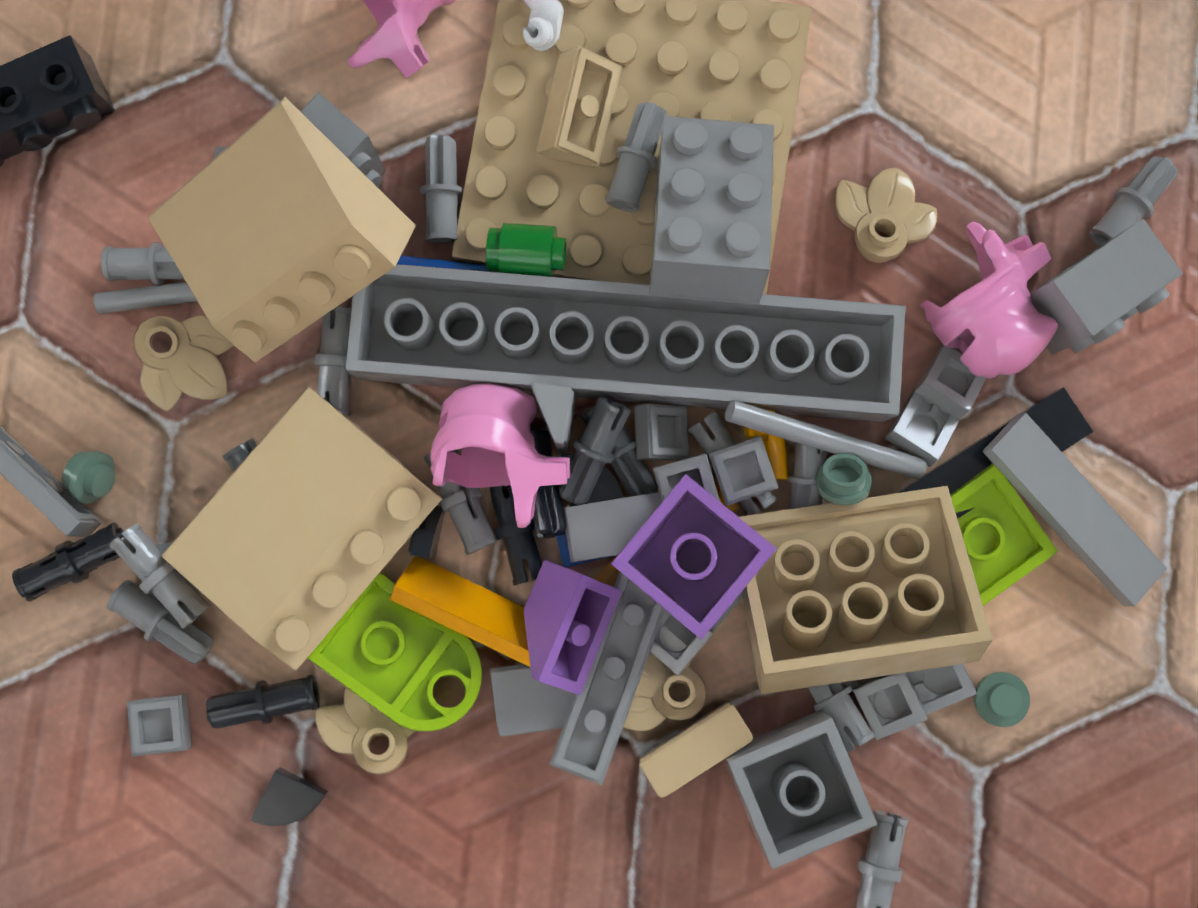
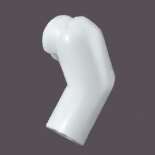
M523 0L531 9L528 26L523 28L524 40L536 50L544 51L550 49L560 38L564 15L562 4L558 0Z

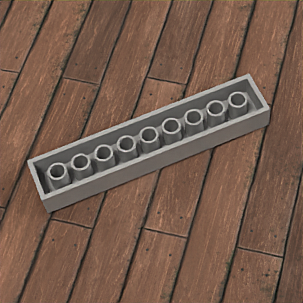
M396 264L393 269L353 295L345 370L357 380L453 388L480 383H495L518 388L527 394H533L531 382L572 387L576 398L598 399L601 396L614 401L726 410L731 400H735L764 410H773L777 414L884 423L898 416L900 411L906 306L762 294L760 303L649 294L650 285Z

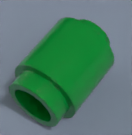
M503 223L502 228H489L486 241L487 271L554 277L555 270L564 271L566 238L557 237L556 226Z

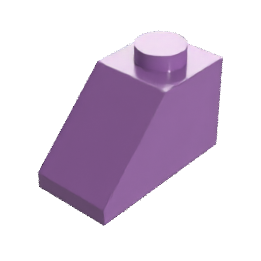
M544 559L524 607L532 678L581 695L622 590Z

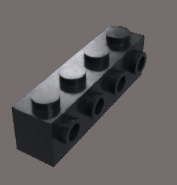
M71 35L0 66V167L5 159L23 151H36L45 148L51 144L53 138L73 129L80 130L92 127L101 120L102 116L115 111L91 56Z

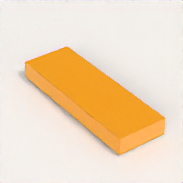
M414 556L395 584L389 600L531 667L523 606L421 557Z

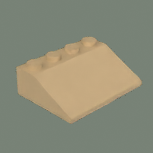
M286 97L154 210L148 218L211 325L254 362L269 354L393 269L416 227Z
M308 386L165 550L162 557L252 639L294 670H297L442 498L432 487Z
M948 486L868 497L853 505L828 503L739 517L777 548L742 591L760 695L979 662L993 641Z

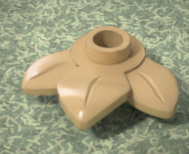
M888 168L881 171L872 180L869 188L842 180L835 192V210L838 219L855 231L854 238L858 251L864 258L872 262L883 263L898 257L907 244L924 241L928 238L937 222V209L928 204L915 203L913 182L899 168ZM876 231L883 232L889 237H881Z
M197 315L182 322L168 316L151 317L140 324L134 335L136 354L144 362L140 381L142 389L155 405L165 411H169L175 406L182 392L202 400L223 398L227 394V382L221 362L216 356L228 351L234 345L211 325L207 316ZM159 332L169 334L172 339V346L165 353L155 351L151 344L153 336Z
M650 652L623 728L636 732H649L666 719L682 722L695 717L705 703L706 688L701 677L694 670L690 669V662L677 675ZM674 684H682L687 687L689 698L683 702H676L670 697L669 688Z
M346 688L344 694V705L322 706L315 713L317 729L323 741L330 749L337 753L353 755L357 764L363 770L376 775L390 773L403 763L408 752L407 739L416 732L396 724L348 688ZM378 736H385L390 742L388 750L381 755L371 753L370 744L372 740Z

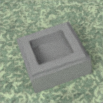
M657 404L635 406L637 460L679 461L689 458L687 406Z
M761 436L708 453L726 506L779 488Z
M187 693L136 699L127 702L131 757L183 751L192 748Z

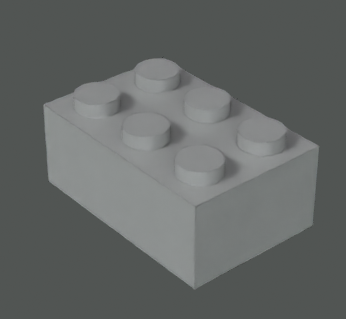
M671 116L663 117L658 157L649 294L760 303L770 271L774 125Z

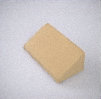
M579 45L560 54L537 144V153L549 158L584 166L599 167L621 75V65Z
M726 702L641 756L639 765L657 795L661 798L666 797L749 744L753 740V736L732 703Z

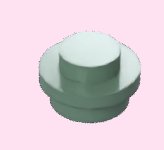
M81 451L75 454L68 461L63 471L62 483L64 488L70 492L73 499L83 504L97 501L105 496L114 485L115 467L113 459L101 451Z
M845 453L833 455L825 461L817 472L816 487L823 498L834 504L853 505L859 503L869 495L871 490V474L864 461L855 455Z
M1006 672L990 673L983 677L975 688L977 692L974 695L976 711L983 720L994 726H1013L1019 723L1029 710V691L1024 682L1013 674Z

